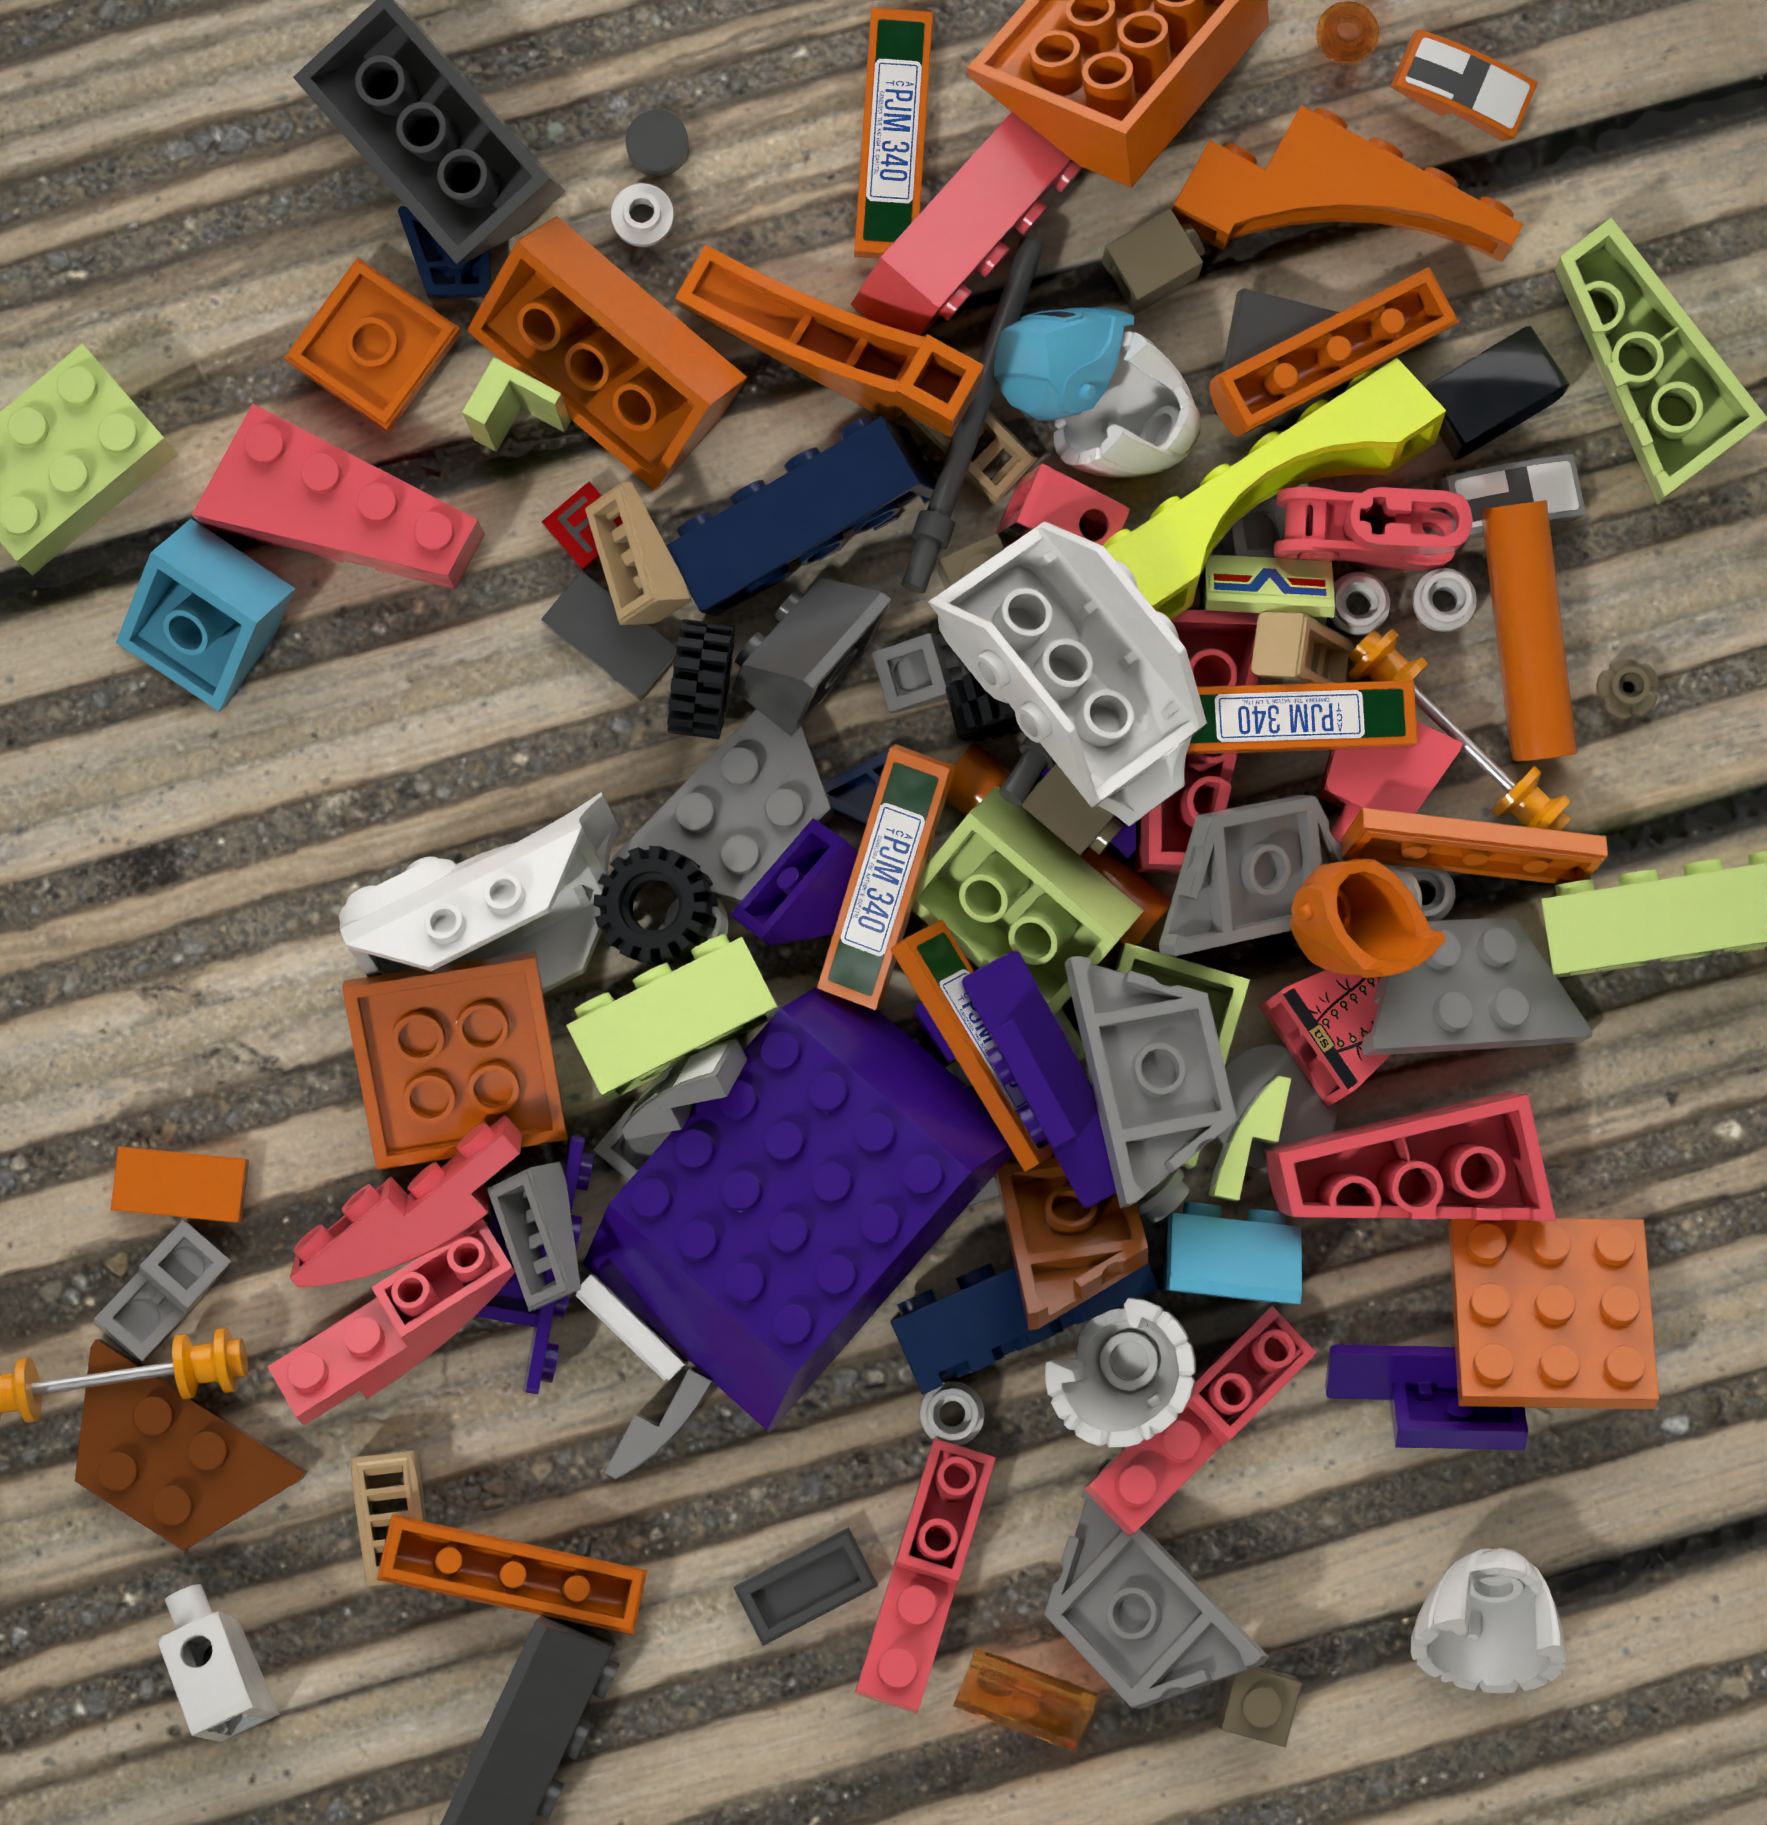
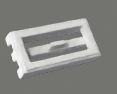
M590 1274L581 1284V1290L577 1291L575 1296L664 1381L672 1380L687 1365L685 1360L596 1275Z

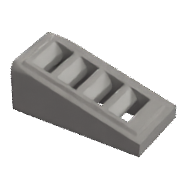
M556 1162L528 1168L488 1188L487 1190L528 1310L540 1309L581 1290L568 1190L561 1163ZM544 1245L547 1256L543 1258L540 1247ZM552 1268L555 1281L545 1285L544 1272Z

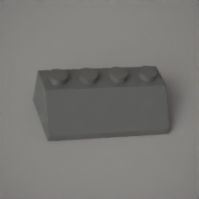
M375 0L293 77L458 266L520 234L565 192L540 161L396 0Z
M543 1615L535 1621L440 1825H532L536 1815L546 1820L549 1819L565 1785L554 1779L564 1755L575 1760L577 1759L592 1727V1723L582 1719L592 1695L604 1700L619 1669L620 1663L609 1659L616 1643L568 1621Z

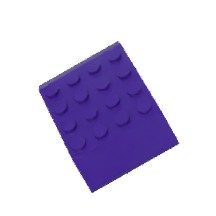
M817 986L780 1008L743 1050L747 1061L728 1096L697 1103L691 1109L683 1128L672 1131L608 1204L583 1262V1265L768 1432L775 1428L996 1174L997 1170L1013 1154L976 1093L881 1012L817 989Z

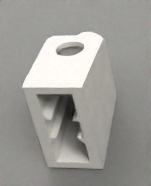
M201 1584L183 1588L165 1598L176 1630L160 1637L158 1643L191 1735L222 1742L280 1715L237 1618L219 1611L213 1613ZM212 1645L211 1658L204 1664L205 1651Z

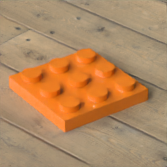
M536 951L446 964L433 971L414 969L343 981L342 991L377 1170L451 1159L459 1153L456 1147L470 1130L482 1122H486L491 1127L504 1115L521 1131V1147L568 1140V1130Z
M1556 1218V1221L1450 1219L1448 1234L1459 1406L1655 1409L1659 1401L1644 1219Z

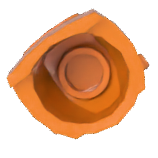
M1351 859L1349 861L1319 865L1300 886L1291 907L1292 916L1289 924L1300 949L1308 960L1315 965L1338 974L1377 978L1403 973L1422 964L1446 941L1443 931L1431 930L1413 894L1396 874L1375 859Z

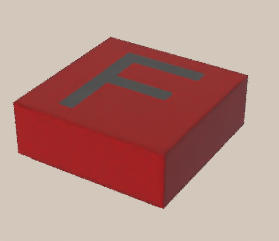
M590 481L541 521L543 527L583 572L600 560L585 508L602 495ZM620 516L613 520L617 527L623 524Z

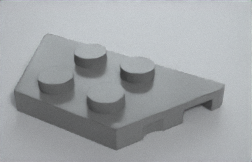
M756 709L612 857V860H615L617 857L626 859L630 856L628 850L637 847L643 850H648L649 846H661L668 850L672 849L701 866L699 869L710 877L713 883L710 886L711 893L717 895V898L739 904L812 818L825 825L834 815L802 725L790 736Z
M1295 795L1196 815L1159 942L1160 954L1178 956L1291 931L1289 924L1292 916L1291 907L1295 894L1303 882L1319 865L1349 861L1342 858V844L1331 835L1329 820L1316 796Z
M1516 917L1428 921L1431 930L1443 931L1446 940L1430 958L1406 972L1379 979L1373 1002L1378 1003L1372 1031L1364 1036L1361 1049L1363 1056L1577 1044L1590 1038L1592 1033L1589 1024L1557 977L1553 975V971Z
M1070 957L1064 962L1118 1202L1120 1208L1128 1207L1140 1200L1159 1182L1176 1171L1192 1158L1196 1152L1237 1121L1208 993L1181 985L1165 986L1158 983L1154 977L1130 970L1126 973H1121L1091 964V959L1086 957Z
M1083 1490L1081 1497L1086 1499L1075 1536L1069 1535L1061 1559L1063 1565L1062 1575L1058 1582L1053 1585L1044 1615L1131 1708L1141 1709L1263 1665L1270 1658L1143 1526L1134 1534L1127 1536L1093 1498Z

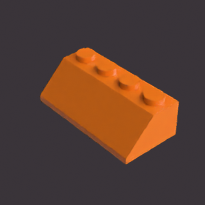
M558 216L515 243L466 330L504 363L560 392L569 418L654 491L662 487L720 421L747 378Z

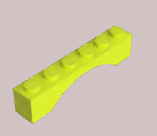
M1395 358L1377 371L1373 368L1355 377L1347 386L1346 391L1330 402H1327L1325 399L1315 402L1303 412L1295 425L1280 435L1277 431L1266 434L1251 448L1248 456L1231 467L1227 463L1219 465L1202 480L1199 488L1182 499L1178 496L1167 499L1152 513L1149 521L1132 532L1129 529L1117 532L1103 546L1115 561H1120L1129 568L1136 579L1138 590L1154 610L1163 613L1172 620L1193 606L1199 578L1214 548L1230 528L1258 504L1277 495V491L1280 489L1291 488L1321 478L1353 474L1389 475L1436 443L1446 410L1398 358Z

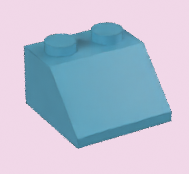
M190 519L150 553L116 643L220 712L228 704L277 633L295 587L193 519Z
M1184 1202L1183 1214L1170 1213L1167 1216L1160 1291L1285 1305H1301V1227L1285 1225V1214L1276 1211L1248 1209L1247 1221L1221 1218L1222 1206Z

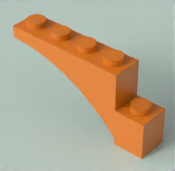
M1303 105L1297 111L1266 169L1256 165L1257 159L1246 149L1229 142L1224 143L1222 147L1209 140L1172 208V212L1180 224L1188 221L1194 227L1200 239L1223 251L1230 240L1252 233L1290 225L1352 222L1383 224L1422 231L1463 244L1503 262L1524 225L1513 219L1514 213L1503 203L1489 197H1481L1478 200L1457 189V181L1449 174L1433 167H1426L1425 170H1422L1403 160L1402 152L1393 144L1375 137L1370 138L1368 141L1347 130V123L1337 114L1323 108H1315L1312 111Z
M706 244L675 297L676 305L876 415L883 416L895 423L901 412H904L951 438L982 384L983 364L927 334L924 337L837 308L782 284Z

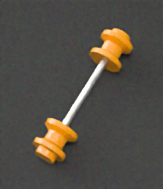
M1393 628L1384 637L1373 629L1348 655L1356 664L1348 675L1354 680L1369 676L1374 682L1414 680L1429 663L1423 657L1407 661L1395 649L1399 634ZM1414 685L1415 704L1449 737L1464 743L1462 749L1507 792L1490 810L1496 818L1511 813L1524 827L1561 831L1571 821V818L1563 811L1571 803V800L1565 794L1550 799L1537 786L1541 771L1536 766H1533L1515 783Z
M228 1327L216 1329L212 1343L194 1345L187 1334H179L174 1336L172 1342L173 1362L41 1382L39 1381L38 1372L32 1358H20L16 1362L13 1373L0 1374V1418L3 1413L19 1411L26 1423L37 1422L41 1417L42 1394L175 1375L177 1388L182 1399L195 1398L199 1384L215 1381L218 1382L224 1393L236 1392L238 1378L247 1377L248 1375L246 1347L242 1338L233 1339Z

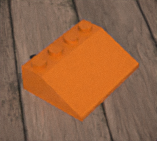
M1026 0L967 67V73L971 80L1076 164L1132 188L1269 26L1268 0Z

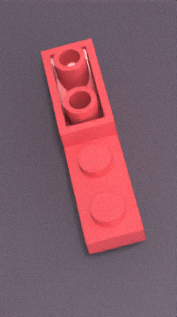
M506 1115L501 1117L491 1127L486 1122L478 1124L460 1140L456 1147L459 1151L456 1156L442 1167L436 1162L430 1164L411 1181L407 1188L411 1192L410 1194H407L392 1177L388 1178L376 1189L371 1184L364 1186L345 1203L341 1210L345 1214L328 1229L322 1224L314 1227L296 1244L293 1249L296 1256L290 1279L299 1288L330 1285L367 1277L397 1267L426 1254L459 1235L488 1213L490 1196L488 1188L484 1183L520 1154L521 1131Z
M481 1218L459 1235L432 1251L423 1254L372 1286L371 1288L377 1298L267 1367L295 1417L305 1426L358 1391L366 1399L370 1398L422 1362L473 1319L514 1275L515 1270L487 1224Z
M1271 1306L1194 1377L1195 1384L1191 1399L1184 1411L1178 1413V1418L1167 1429L1155 1434L1149 1440L1144 1439L1139 1444L1122 1447V1451L1083 1489L1127 1536L1134 1534L1224 1443L1230 1441L1317 1352Z
M937 1438L933 1439L854 1694L915 1714L918 1713L996 1457Z

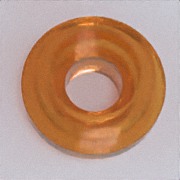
M1352 1L1339 2L1327 8L1321 15L1316 28V40L1321 52L1333 62L1344 65L1356 64L1365 60L1375 49L1379 38V26L1374 14L1364 5ZM1345 22L1352 23L1358 28L1359 36L1351 40L1344 39L1339 35L1337 26Z

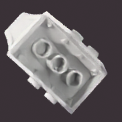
M1044 521L928 601L938 614L939 630L945 641L986 692L996 700L1009 703L1015 711L1017 723L1023 733L1032 741L1041 743L1091 807H1101L1118 817L1128 826H1131L1185 785L1184 767L1192 736L1207 724L1186 648L1179 641L1177 630L1171 620L1163 613L1154 610L1138 590L1136 579L1129 568L1122 562L1115 561L1104 546Z
M601 792L562 818L516 843L489 850L458 864L451 860L438 859L437 857L421 858L409 865L405 872L377 886L360 888L348 897L346 905L339 914L340 931L344 942L367 977L414 969L433 971L446 964L536 951L543 993L586 971L602 932V929L598 928L595 916L600 915V908L593 905L594 894H602L604 886L598 884L602 873L608 875L612 844L620 828Z

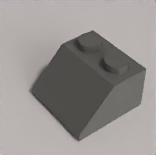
M822 577L818 579L806 594L802 593L799 589L794 590L776 612L774 619L779 624L767 637L757 632L737 655L735 663L741 668L732 689L788 735L792 736L868 650L892 599L881 591Z

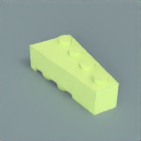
M1612 217L1560 256L1555 272L1658 505L1758 430L1767 420V416Z
M1767 851L1749 854L1750 866L1724 870L1722 859H1714L1683 865L1685 876L1659 880L1657 870H1644L1619 875L1620 886L1594 890L1593 880L1555 885L1556 896L1541 899L1553 975L1557 978L1640 967L1647 965V961L1660 959V962L1697 959L1711 955V951L1724 949V952L1737 953L1765 949L1767 947Z

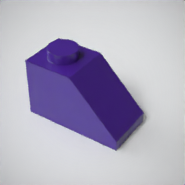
M812 818L733 910L730 916L769 946L833 934L858 852L842 837Z

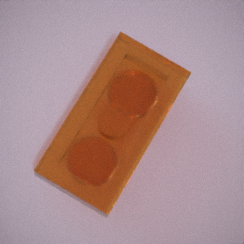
M975 1648L958 1687L953 1707L1075 1752L1093 1714L1098 1693L1075 1685L1068 1680L1056 1678L1013 1662L1006 1657L997 1656Z

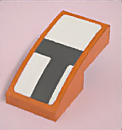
M1419 29L1413 32L1390 87L1440 116L1454 113L1503 142L1515 139L1538 82L1478 51Z

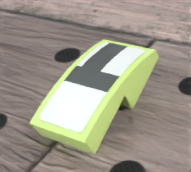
M1283 1076L1272 1078L1245 1107L1221 1150L1213 1172L1208 1196L1228 1201L1240 1200L1252 1140L1268 1144L1279 1141L1291 1078Z

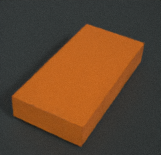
M118 1146L111 1210L242 1223L249 1159Z

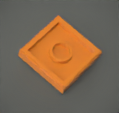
M357 257L284 359L287 364L389 434L462 332L460 327Z

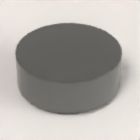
M663 110L644 112L632 121L626 133L628 157L634 167L645 175L652 177L670 175L684 164L688 156L689 141L686 128L681 120L670 112Z

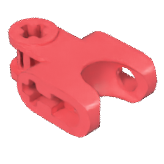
M1317 487L1280 489L1277 491L1276 504L1286 509L1284 540L1274 543V556L1284 559L1346 561L1351 566L1365 569L1433 571L1448 565L1455 554V550L1466 542L1473 524L1471 508L1468 501L1462 495L1445 490L1377 487L1367 489L1362 493L1337 492ZM1432 508H1444L1453 515L1456 522L1455 531L1453 533L1452 518H1450L1446 513L1431 510ZM1307 515H1308V536L1306 535V517H1307ZM1423 527L1433 529L1438 535L1426 534Z

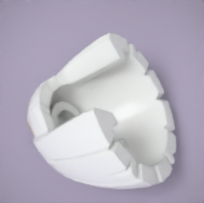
M1131 331L1123 332L1118 363L1107 390L1093 409L1055 421V427L1058 430L1054 432V446L1057 454L1061 456L1060 459L1077 470L1110 478L1144 477L1162 472L1182 462L1189 455L1190 450L1200 435V414L1188 385L1171 361L1144 336L1136 332L1132 333Z
M1128 1298L1122 1309H1113L1092 1318L1079 1335L1077 1352L1074 1358L1046 1362L1045 1382L1047 1393L1053 1397L1051 1404L1057 1416L1064 1420V1425L1069 1430H1075L1076 1436L1084 1441L1097 1446L1107 1444L1108 1447L1136 1445L1144 1439L1149 1440L1155 1434L1167 1429L1178 1418V1413L1184 1411L1191 1399L1195 1380L1192 1377L1196 1372L1194 1350L1192 1344L1188 1343L1189 1336L1180 1322L1170 1312H1165L1161 1306L1137 1298Z
M1509 1548L1479 1549L1452 1564L1438 1579L1426 1597L1417 1616L1411 1637L1413 1660L1417 1659V1665L1423 1671L1434 1678L1441 1675V1681L1445 1683L1453 1681L1455 1686L1473 1691L1478 1686H1480L1483 1692L1514 1693L1518 1685L1524 1691L1536 1689L1546 1685L1547 1679L1553 1681L1560 1676L1567 1663V1651L1561 1621L1546 1581L1535 1566L1522 1555Z

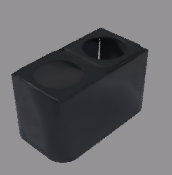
M1526 326L1483 351L1477 357L1468 360L1428 384L1426 389L1446 410L1439 435L1456 461L1554 404L1565 394L1570 383L1532 327Z

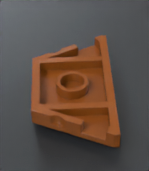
M1012 1154L1003 1166L997 1170L995 1176L1028 1330L1043 1327L1148 1264V1245L1137 1202L1131 1206L1120 1208L1117 1193L1089 1208L1083 1207L1055 1155L1025 1172L1015 1155Z
M95 1339L90 1347L87 1374L141 1367L138 1362L102 1339ZM161 1377L88 1387L85 1389L75 1482L182 1551L191 1548L214 1534L217 1530L257 1508L260 1504L288 1487L298 1483L308 1472L194 1398L182 1399L178 1388Z

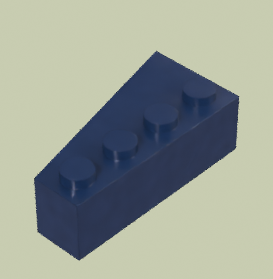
M872 415L863 416L841 429L838 433L841 441L820 453L818 448L814 447L790 459L784 465L787 473L768 485L765 484L764 480L750 483L730 497L733 503L731 507L712 517L710 512L699 514L679 526L677 532L680 537L667 544L666 547L676 563L699 611L718 616L789 578L792 574L788 566L790 562L798 559L801 565L805 566L818 560L820 561L841 550V546L846 542L843 536L844 533L852 529L856 534L863 533L872 528L876 531L897 520L896 513L900 510L898 505L919 494L924 505L929 503L937 480L910 431L883 416L874 420Z
M989 1263L956 1278L960 1288L958 1292L937 1300L933 1290L930 1289L897 1304L901 1317L890 1321L919 1390L924 1395L944 1386L943 1383L950 1379L975 1372L995 1363L1011 1352L1020 1351L1064 1331L1065 1328L1074 1324H1081L1123 1305L1128 1298H1139L1157 1290L1159 1286L1149 1264H1146L1043 1327L1028 1330L1015 1266L996 1274L992 1264Z

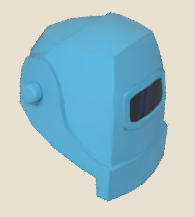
M1088 307L1040 311L1021 317L1020 321L1001 331L997 343L994 377L1000 384V391L1011 406L1039 421L1059 420L1093 409L1107 390L1118 363L1124 326L1134 325V316L1118 309Z

